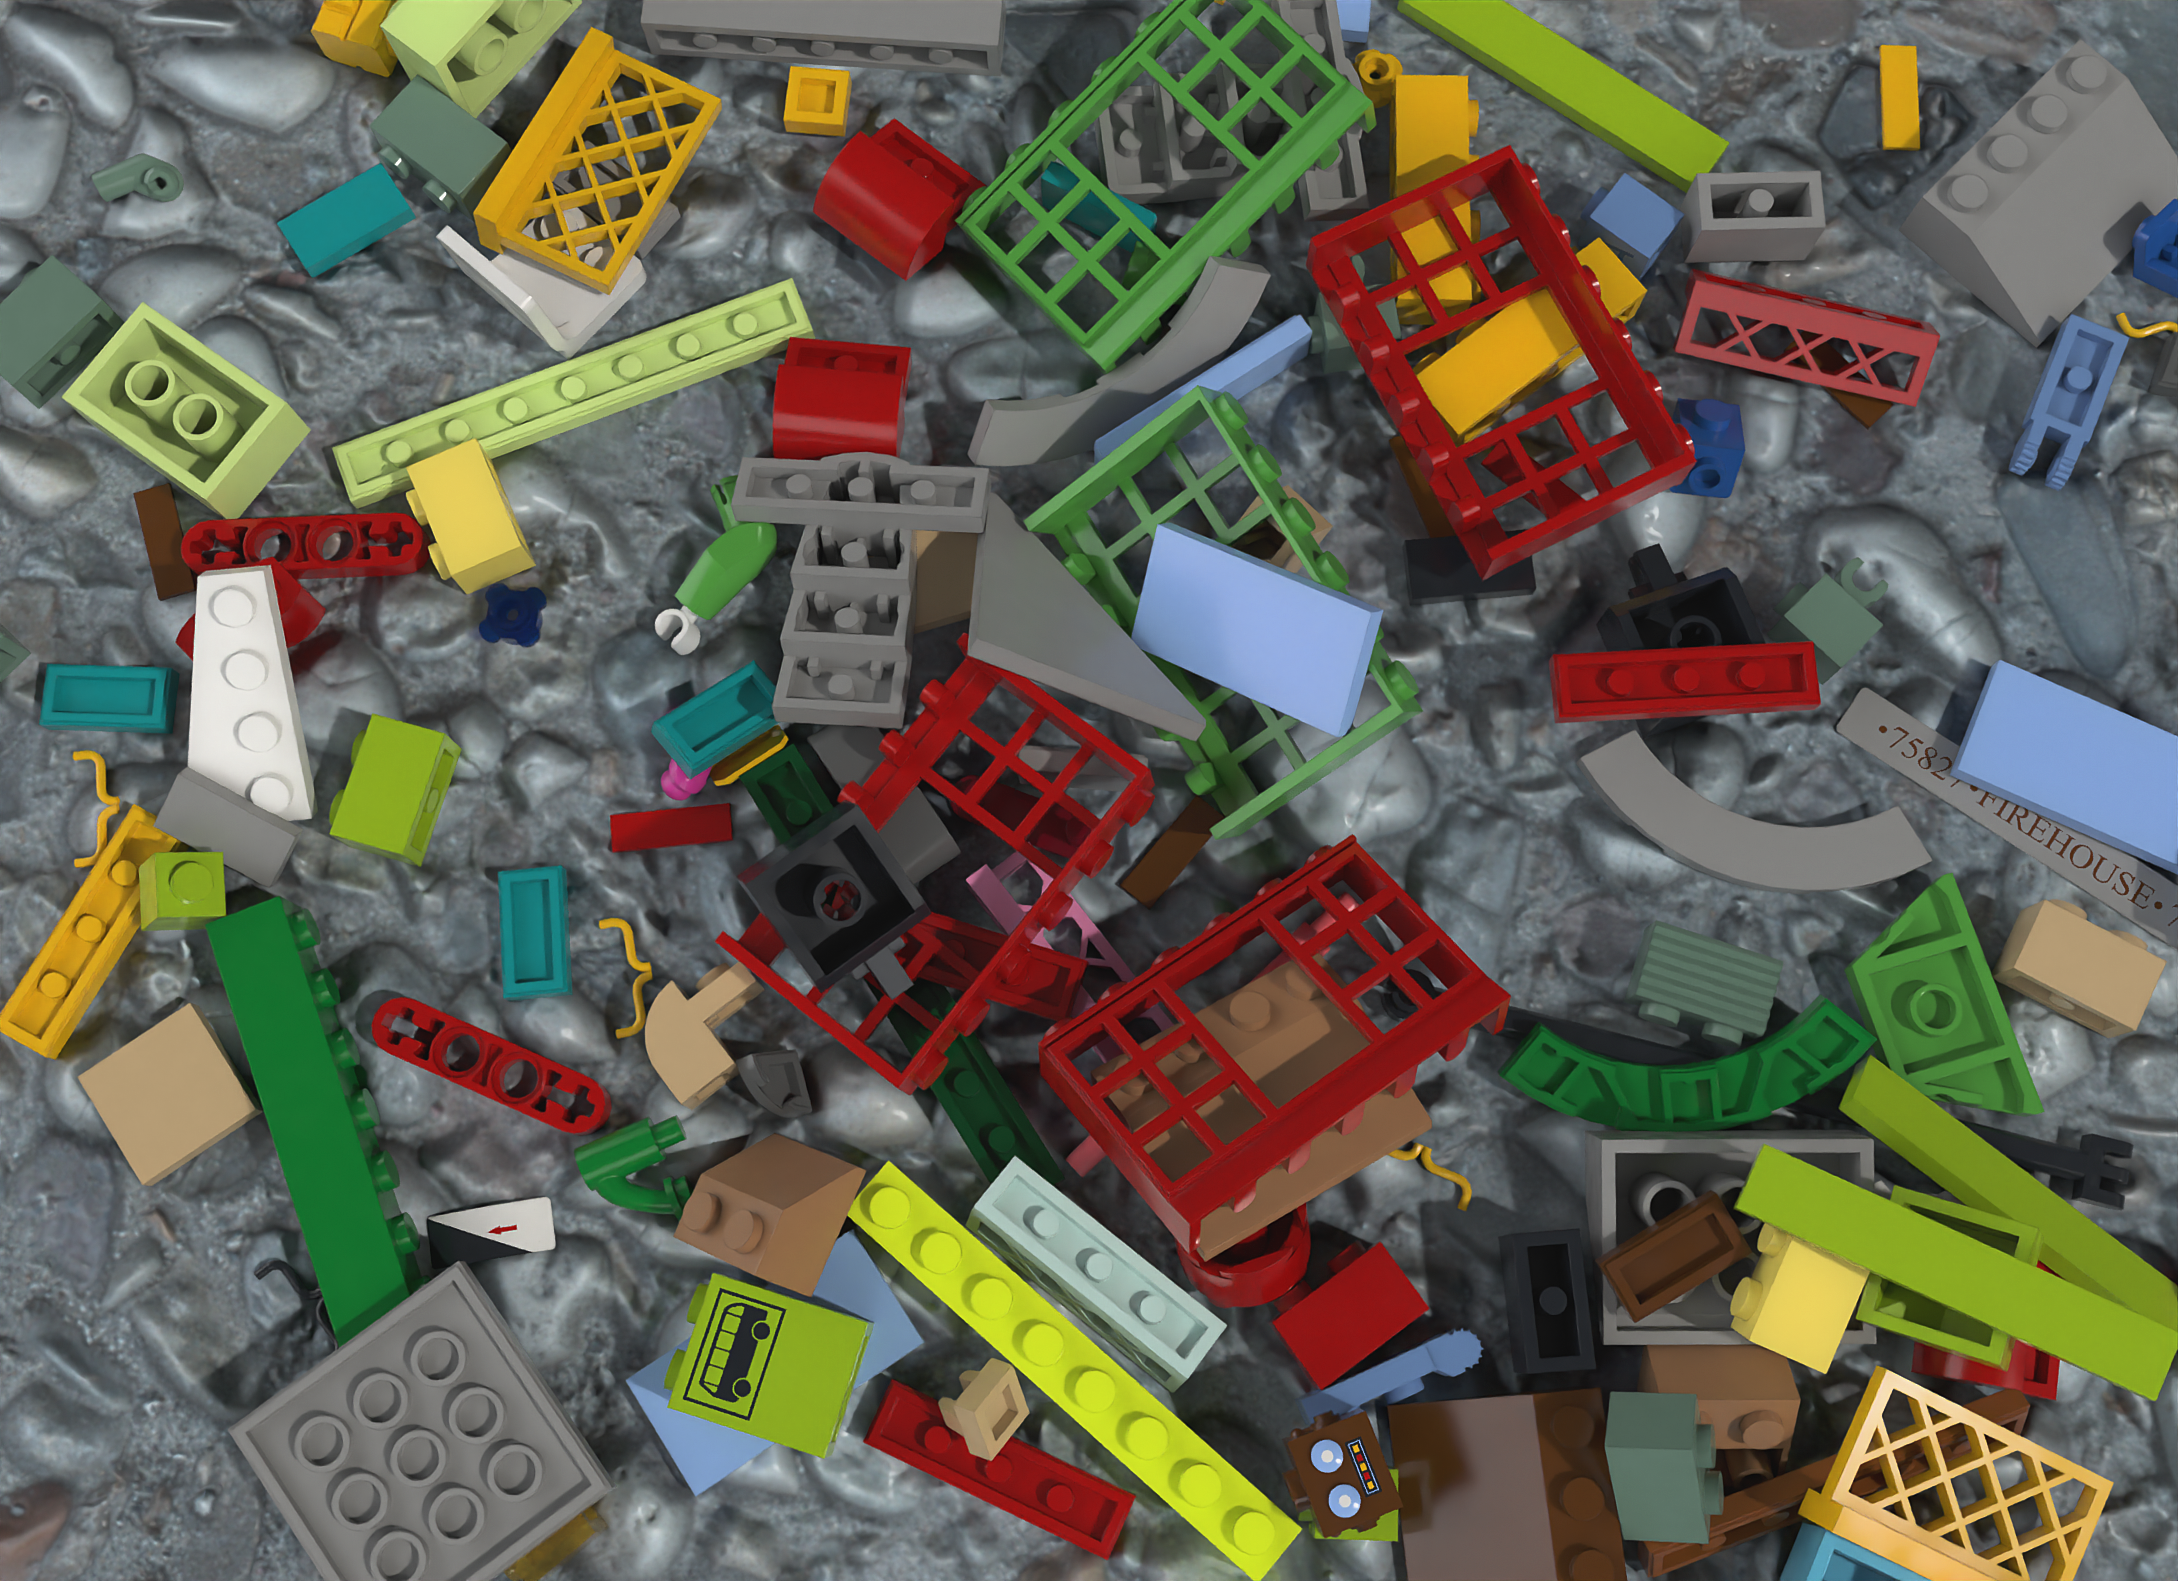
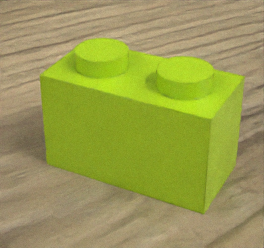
M372 713L367 730H361L353 743L351 750L353 769L345 789L339 790L333 799L329 813V821L332 825L329 834L348 847L421 867L462 748L445 733Z

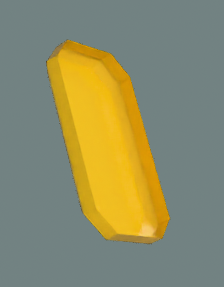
M775 725L714 764L709 775L716 786L731 784L739 779L740 775L782 751L789 739L781 727Z

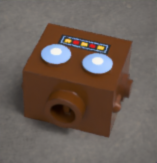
M1357 1408L1342 1415L1339 1413L1334 1414L1332 1410L1323 1412L1313 1417L1314 1422L1309 1427L1302 1430L1295 1428L1291 1431L1290 1436L1282 1439L1293 1466L1292 1469L1282 1472L1291 1500L1297 1513L1310 1510L1318 1533L1324 1538L1330 1536L1333 1538L1339 1537L1342 1531L1350 1528L1351 1530L1357 1529L1358 1533L1367 1531L1378 1525L1376 1521L1380 1519V1516L1404 1507L1365 1410Z

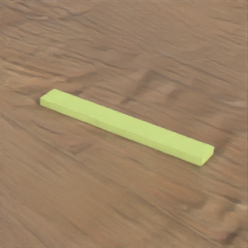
M790 278L335 446L332 450L350 501L359 509L414 488L406 469L407 466L476 438L488 456L493 459L784 351L788 348L790 337L815 339V335L794 281Z

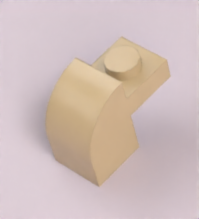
M740 961L732 967L727 963H723L709 971L697 982L696 988L699 992L691 999L675 982H669L655 998L647 1016L645 1043L649 1059L680 1104L691 1110L740 1074L736 1058L714 1031L716 1027L765 990L750 969Z

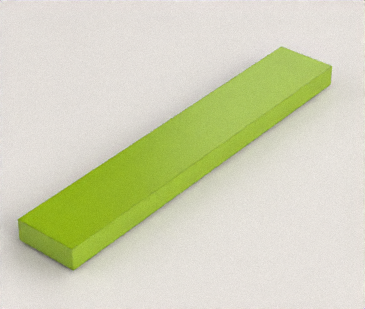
M1399 0L1397 10L1685 193L1688 192L1697 173H1710L1730 144V142L1504 0Z
M1871 1054L1855 1066L1839 1107L1843 1113L1968 1207L2038 1227L2044 1237L2038 1260L2066 1281L2178 1331V1285Z
M1767 1144L1761 1145L1734 1206V1209L2148 1401L2156 1402L2178 1349V1331Z

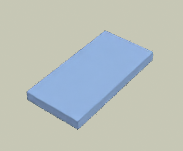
M1170 522L1157 524L1131 639L1140 649L1335 737H1341L1351 732L1383 609Z
M1998 660L1992 665L1950 776L2178 875V736L2002 660Z
M853 1229L836 1240L811 1298L774 1283H770L765 1287L875 1323L853 1391L925 1343L923 1337ZM689 1337L626 1379V1382L695 1496H698L776 1443L667 1408L672 1391L664 1389L666 1373L676 1350H687L691 1338Z

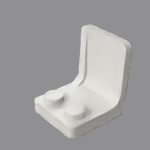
M578 207L562 211L570 233L598 226L596 222ZM555 213L535 218L521 232L537 241L562 235ZM446 226L436 236L468 277L567 360H570L639 290L647 278L641 261L634 255L611 294L607 295L508 247L503 255L499 254L492 261H489L449 226ZM609 239L575 247L579 261L601 271L605 269L614 254ZM567 250L560 251L562 253L569 255Z

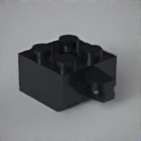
M1659 543L1637 550L1629 558L1628 566L1636 587L1628 591L1630 600L1608 607L1596 624L1607 652L1679 648L1678 644H1682V648L1766 644L1738 577L1728 567L1688 580L1683 571L1673 573ZM1708 716L1635 720L1644 739Z
M848 800L842 801L736 876L808 980L820 993L849 973L858 981L870 972L882 991L891 1000L914 985L894 954L906 946L900 936L928 917L931 912L859 805ZM831 882L843 887L844 882H846L847 887L840 893L844 904L835 910L826 903L822 910L821 903L827 898L824 888Z

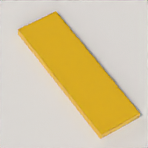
M1881 45L1879 47L1883 150L1919 151L1920 127L1916 46Z

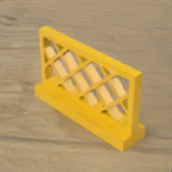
M591 27L474 210L473 215L480 244L502 255L508 247L610 295L721 112V99L614 49L613 36ZM623 74L642 83L647 96L615 103L610 90L619 75ZM605 99L607 106L600 107ZM685 103L700 110L693 123L669 129L662 108ZM653 110L660 131L628 139L620 118ZM612 121L619 141L586 149L582 139V134L586 128ZM681 142L678 149L676 150L674 143ZM577 146L578 152L571 153L574 147ZM666 146L671 159L667 167L640 175L633 154ZM625 156L632 177L599 185L592 164ZM584 166L591 188L557 196L552 183L557 174ZM653 188L648 196L646 189ZM547 192L549 198L542 200V198ZM638 192L642 203V208L638 215L612 222L604 200ZM596 202L604 224L570 233L562 211ZM555 213L562 235L537 241L521 232L529 219ZM625 234L624 238L619 244L617 236ZM605 239L610 240L614 254L603 271L579 261L575 247ZM567 250L569 255L562 253L560 251Z
M1876 1365L1822 1492L1819 1493L1808 1488L1798 1514L1832 1533L1932 1581H2030L2022 1553L2046 1542L2049 1543L2053 1562L2045 1581H2073L2114 1482ZM1894 1389L1907 1396L1915 1424L1888 1435L1882 1419V1413ZM1927 1406L1940 1413L1930 1417ZM1960 1422L1964 1424L1972 1452L1945 1463L1936 1432ZM1984 1435L1996 1440V1442L1987 1445ZM1921 1439L1930 1470L1902 1481L1893 1450ZM2014 1451H2019L2028 1480L2002 1491L1993 1460ZM1878 1457L1888 1488L1865 1498H1860L1850 1493V1487L1860 1464ZM2041 1463L2053 1469L2043 1472ZM1978 1468L1986 1498L1960 1509L1950 1479ZM2071 1479L2085 1484L2074 1512L2058 1518L2049 1489ZM1936 1486L1945 1516L1918 1526L1916 1525L1908 1497ZM2034 1496L2043 1525L2016 1536L2007 1507ZM1893 1504L1896 1515L1883 1508ZM1992 1514L2001 1543L1975 1554L1965 1525ZM1950 1532L1953 1543L1940 1536ZM2007 1560L2010 1570L1998 1565V1563Z

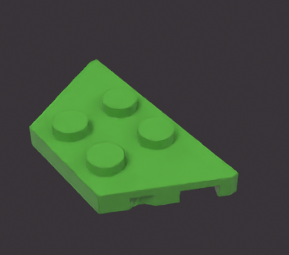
M1953 873L1942 875L1935 879L1844 969L1866 1030L1878 1039L1872 1045L1876 1057L1881 1063L1932 1101L2022 1117L2043 1113L2045 1111Z

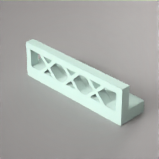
M1016 1156L1013 1157L973 1206L965 1225L967 1228L1172 1393L1190 1377L1227 1327L1223 1321Z

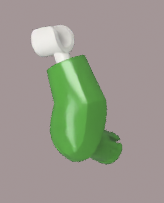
M738 475L728 476L719 480L720 485L714 484L710 490L726 532L705 550L674 595L683 604V607L680 610H665L658 615L655 621L656 633L664 641L668 640L676 629L682 627L681 632L674 637L671 644L672 649L679 655L691 653L699 644L700 631L694 623L697 618L702 617L706 620H711L765 569L777 550L778 535L774 525L764 522L735 521L731 502Z

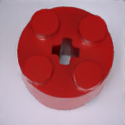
M1306 1203L1206 1262L1196 1249L1188 1254L1174 1237L1180 1264L1188 1280L1200 1293L1206 1296L1210 1303L1224 1309L1258 1306L1273 1301L1285 1294L1294 1285L1300 1283L1306 1275L1311 1248Z

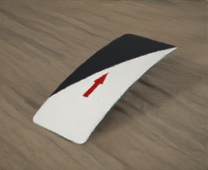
M548 1197L432 1216L427 1219L433 1269L451 1267L458 1261H465L466 1264L552 1250L556 1246L551 1201Z

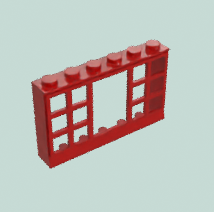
M1511 145L1310 239L1305 266L1482 581L1666 489L1682 484L1697 462L1694 457L1695 448L1690 434L1683 425L1673 422L1663 405V393L1658 380L1649 370L1643 371L1631 350L1632 341L1626 326L1619 318L1611 317L1600 298L1601 289L1596 275L1589 266H1581L1570 247V235L1564 221L1558 214L1550 213L1540 196V185L1534 170L1528 163H1521ZM1490 192L1510 227L1472 244L1452 209ZM1439 216L1459 251L1421 269L1401 233ZM1388 240L1407 276L1369 293L1349 258ZM1518 240L1538 276L1501 293L1480 257ZM1467 264L1487 300L1449 318L1429 281ZM1415 288L1435 325L1397 342L1377 306ZM1546 288L1599 379L1456 447L1404 355ZM1607 392L1628 429L1590 447L1569 409ZM1555 416L1576 454L1537 472L1517 434ZM1636 441L1651 470L1613 487L1598 459ZM1503 442L1524 480L1485 498L1464 460ZM1584 467L1600 495L1561 513L1545 485ZM1532 492L1547 520L1508 539L1493 510Z
M965 632L956 641L965 657L964 661L944 685L938 680L933 679L924 687L919 697L925 707L923 712L904 735H901L895 729L891 730L879 745V751L885 759L863 786L852 780L845 785L837 798L839 803L848 800L859 805L874 829L879 833L923 779L1053 878L1050 885L981 972L921 925L916 924L907 931L923 944V947L904 969L912 982L916 980L935 954L972 982L945 1018L939 1021L906 995L905 992L907 990L891 1000L885 995L869 972L863 977L884 993V996L853 1033L818 1005L833 985L822 993L813 986L808 994L805 995L772 968L786 947L762 913L756 917L739 940H736L724 931L715 940L718 945L866 1064L908 1095H911L918 1086L925 1090L934 1083L948 1063L949 1058L944 1055V1052L959 1033L967 1037L980 1025L990 1009V1004L985 1001L1001 980L1009 984L1021 973L1032 955V952L1027 949L1029 944L1043 927L1051 931L1061 922L1073 903V899L1068 896L1084 875L1092 879L1102 870L1114 851V847L1110 844L1111 840L1125 823L1130 827L1136 825L1149 810L1155 799V795L1150 792L1155 786V782L1149 768L1026 677L967 655L969 635ZM998 684L1034 710L1005 747L969 721ZM1045 720L1081 745V748L1053 783L1017 757ZM960 731L995 757L994 761L967 795L931 769ZM1093 755L1130 782L1102 819H1099L1065 793L1066 789ZM1007 767L1043 793L1042 797L1015 831H1012L978 805ZM1055 803L1092 830L1063 868L1026 841ZM831 882L824 888L827 897L837 886L834 882ZM896 1004L933 1032L902 1072L866 1044V1041Z
M1353 834L1334 847L1325 845L1319 848L1306 860L1302 868L1284 880L1276 878L1269 881L1256 893L1251 902L1233 914L1224 912L1216 916L1207 924L1201 935L1181 948L1178 946L1168 948L1153 961L1150 969L1129 983L1121 981L1112 985L1100 996L1097 1004L1076 1018L1066 1017L1059 1020L1048 1029L1043 1039L1038 1042L1040 1075L1188 1254L1200 1247L1201 1220L1224 1203L1234 1213L1245 1209L1256 1196V1185L1259 1178L1279 1164L1289 1174H1293L1301 1169L1309 1160L1311 1142L1332 1126L1342 1136L1354 1131L1363 1120L1365 1103L1384 1089H1387L1394 1098L1403 1096L1413 1086L1419 1064L1436 1052L1446 1062L1456 1058L1466 1046L1470 1028L1478 1022L1492 1036L1504 1027L1511 995L1490 979L1356 842L1357 838ZM1341 880L1364 901V903L1350 912L1328 890ZM1315 899L1336 922L1300 945L1280 921ZM1375 914L1405 944L1404 947L1392 955L1361 925ZM1265 931L1370 1043V1045L1278 1109L1174 993ZM1348 933L1377 965L1341 989L1312 957ZM1416 957L1448 989L1434 1000L1402 968ZM1389 977L1419 1010L1383 1034L1353 1001ZM1161 1001L1182 1026L1144 1051L1123 1026ZM1110 1036L1130 1061L1091 1086L1071 1061ZM1193 1038L1222 1072L1184 1098L1157 1067L1156 1063ZM1142 1073L1168 1103L1170 1108L1131 1134L1103 1099ZM1234 1084L1264 1119L1225 1146L1196 1110ZM1182 1120L1212 1156L1172 1183L1143 1147Z

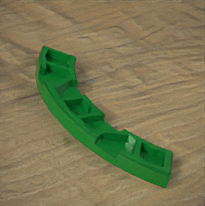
M1820 994L1799 1016L1781 1030L1748 1048L1709 1061L1681 1065H1651L1609 1058L1564 1039L1538 1022L1497 1072L1500 1077L1526 1095L1558 1112L1572 1117L1576 1116L1590 1122L1612 1126L1617 1130L1654 1132L1715 1131L1763 1119L1772 1115V1111L1791 1104L1808 1093L1810 1095L1814 1094L1851 1067L1878 1039Z

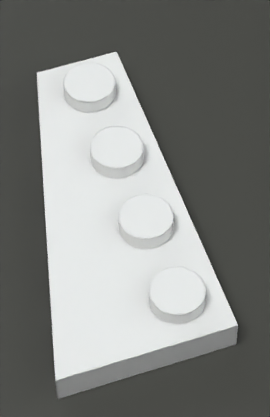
M271 565L205 571L197 577L188 767L287 821L312 819L318 812V806Z

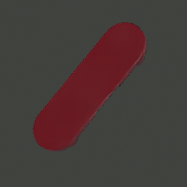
M966 776L960 779L954 786L967 795L981 776ZM995 782L978 805L1012 831H1015L1040 798ZM950 801L953 811L960 819L987 829ZM1055 803L1026 841L1030 842L1034 847L1070 859L1092 830Z

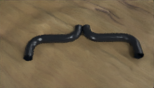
M272 1260L254 1272L256 1278L261 1280L271 1271L280 1270L302 1298L308 1300L321 1298L315 1308L316 1318L335 1346L334 1351L339 1349L331 1321L326 1315V1305L320 1287L315 1290L308 1289L287 1262L281 1260Z

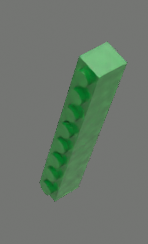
M277 896L205 924L340 1348L432 1281V1279L428 1275H421L414 1251L420 1249L419 1234L411 1216L407 1212L401 1214L393 1190L400 1186L399 1173L390 1153L387 1150H380L373 1127L380 1124L377 1106L370 1092L367 1089H360L353 1066L360 1063L357 1045L347 1028H340L334 1006L340 1003L338 987L330 971L327 968L321 969L314 946L321 943L317 924L308 909H301L300 906L289 900Z

